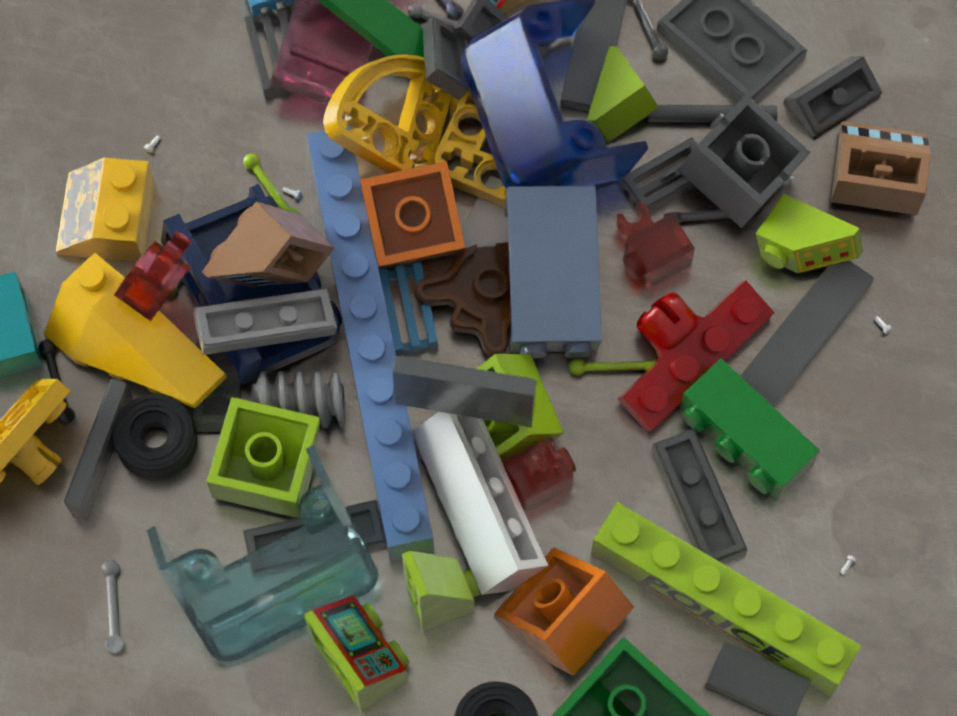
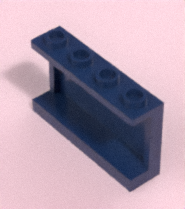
M259 184L250 187L248 197L245 200L188 223H184L180 214L163 220L161 243L198 307L321 289V281L317 271L308 282L255 288L208 278L202 273V270L211 260L210 257L213 250L219 244L226 241L237 227L238 219L246 209L252 207L256 201L278 208L273 197L270 195L266 196ZM330 301L337 326L335 335L224 352L229 363L237 373L241 384L243 385L258 378L261 371H265L268 374L335 345L342 325V317L337 305Z

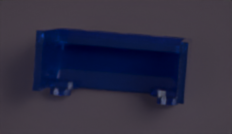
M558 0L529 5L472 38L462 52L461 65L501 181L506 189L507 187L589 186L620 180L621 177L630 173L649 149L646 141L606 147L600 130L591 122L581 119L563 121L538 47L549 46L560 38L573 37L594 6V0Z

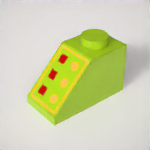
M786 194L782 195L756 232L762 258L775 268L782 269L785 267L796 273L856 259L863 252L860 228Z

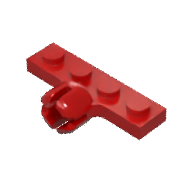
M746 280L740 282L704 317L696 315L678 293L671 292L660 297L651 305V310L647 313L644 311L637 321V329L656 349L658 356L656 363L617 399L646 432L652 431L681 403L685 391L720 358L725 361L775 312Z

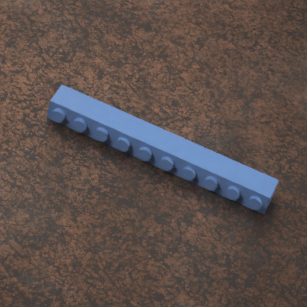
M326 131L307 134L309 153L326 240L334 247L330 254V260L389 561L402 560V554L408 551L432 554L434 553L433 534L407 406L398 405L395 401L393 367L396 352L356 156L353 152L330 139Z

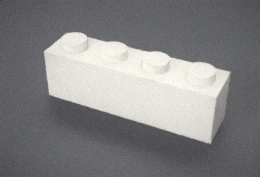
M438 411L413 430L412 435L419 449L420 457L426 465L436 488L437 496L442 502L454 530L455 538L462 548L481 595L512 591L546 568L548 564L483 419Z

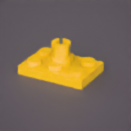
M36 379L0 419V483L6 476L3 468L9 462L15 467H19L36 485L43 483L55 471L57 465L60 464L62 458L47 448L34 435L44 421L47 424L52 423L67 406L63 400L71 391L58 379Z

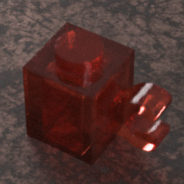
M642 202L636 204L635 212L640 221L630 223L622 213H619L616 217V226L619 232L627 237L623 263L628 273L635 280L640 278L646 289H649L691 266L695 247L672 213L653 223L649 209Z
M177 230L164 247L154 241L133 265L114 296L149 321H152L191 268L190 265L180 258L192 240Z
M552 437L503 461V466L524 513L572 489V473L576 472L574 461L565 447L558 449Z

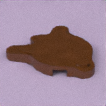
M508 242L496 243L495 247L484 246L477 248L478 244L467 248L455 258L447 272L441 276L419 281L414 292L416 300L422 305L452 306L454 312L449 321L451 329L456 332L476 335L480 340L483 351L490 357L495 354H505L508 346V330L511 327Z

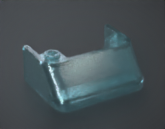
M314 445L306 448V451L320 481V485L308 490L299 501L298 511L305 526L250 553L265 568L253 570L250 554L223 567L218 557L206 549L191 550L174 558L157 528L153 526L147 529L159 573L209 653L219 661L230 662L238 660L305 626L304 614L310 610L352 595L357 599L370 592L378 581L379 573L375 562L341 493Z

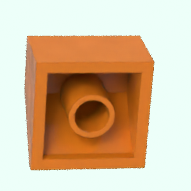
M553 547L544 557L548 566L519 585L497 609L494 615L548 663L574 676L581 667L589 662L592 655L609 635L618 629L623 619L634 606L606 571Z

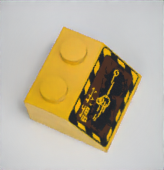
M103 158L68 173L56 247L57 255L89 258L96 253L102 259L144 261L155 181L148 161Z

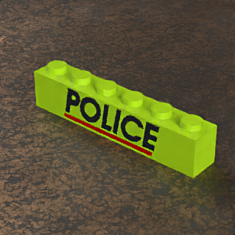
M619 502L615 504L593 539L591 555L772 663L811 680L809 685L830 697L839 686L861 647L860 644Z

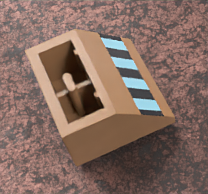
M841 121L831 202L917 215L927 192L931 156L927 134Z
M256 201L252 207H249L241 214L237 227L226 241L219 244L213 250L210 257L211 260L202 270V273L208 278L252 288L304 283L312 278L334 250V247L301 214Z

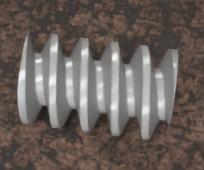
M261 371L256 384H253L251 402L312 416L318 415L322 428H329L333 416H336L340 428H344V384L341 383L338 372H332L328 384L323 383L320 372H314L310 384H306L302 372L297 371L292 384H288L284 372L279 371L274 384H270L266 372Z

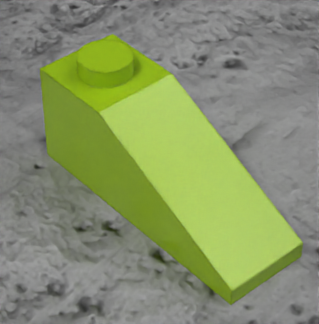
M408 551L402 554L406 591L423 632L475 612L473 597L480 595L471 570L468 569L462 572L457 558L417 551Z

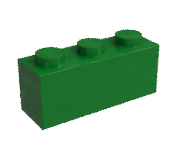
M720 358L683 393L680 409L683 411L682 417L691 428H695V431L701 432L703 430L715 441L714 446L718 453L728 462L734 463L736 461L748 472L747 477L751 484L761 493L767 494L769 492L778 500L815 463L820 449L723 359Z

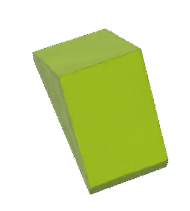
M609 46L587 117V122L601 142H611L659 108L642 80L617 46Z

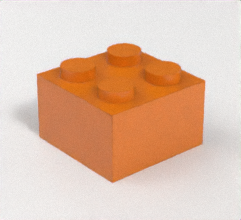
M447 161L360 179L378 267L380 269H388L453 255L466 250Z

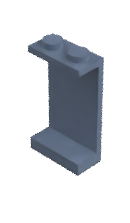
M596 186L507 187L504 210L505 217H508L512 334L509 342V352L531 354L533 359L545 357L547 352H564V356L569 358L588 357L591 355V351L598 350L602 342Z

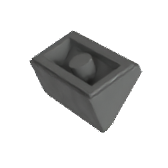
M853 56L834 66L784 100L812 136H817L882 94V91L864 56Z

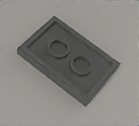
M681 0L657 22V30L737 101H740L747 94L753 101L757 102L802 61L807 54V49L751 0Z
M403 356L395 358L393 381L396 404L532 427L535 411L536 380Z

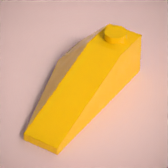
M96 253L91 255L62 283L45 328L44 336L46 339L51 340L74 363L86 368L92 366L108 372L110 377L121 381L126 379L147 387L150 392L169 396L192 408H196L227 378L226 374L206 355H202V351L144 295Z

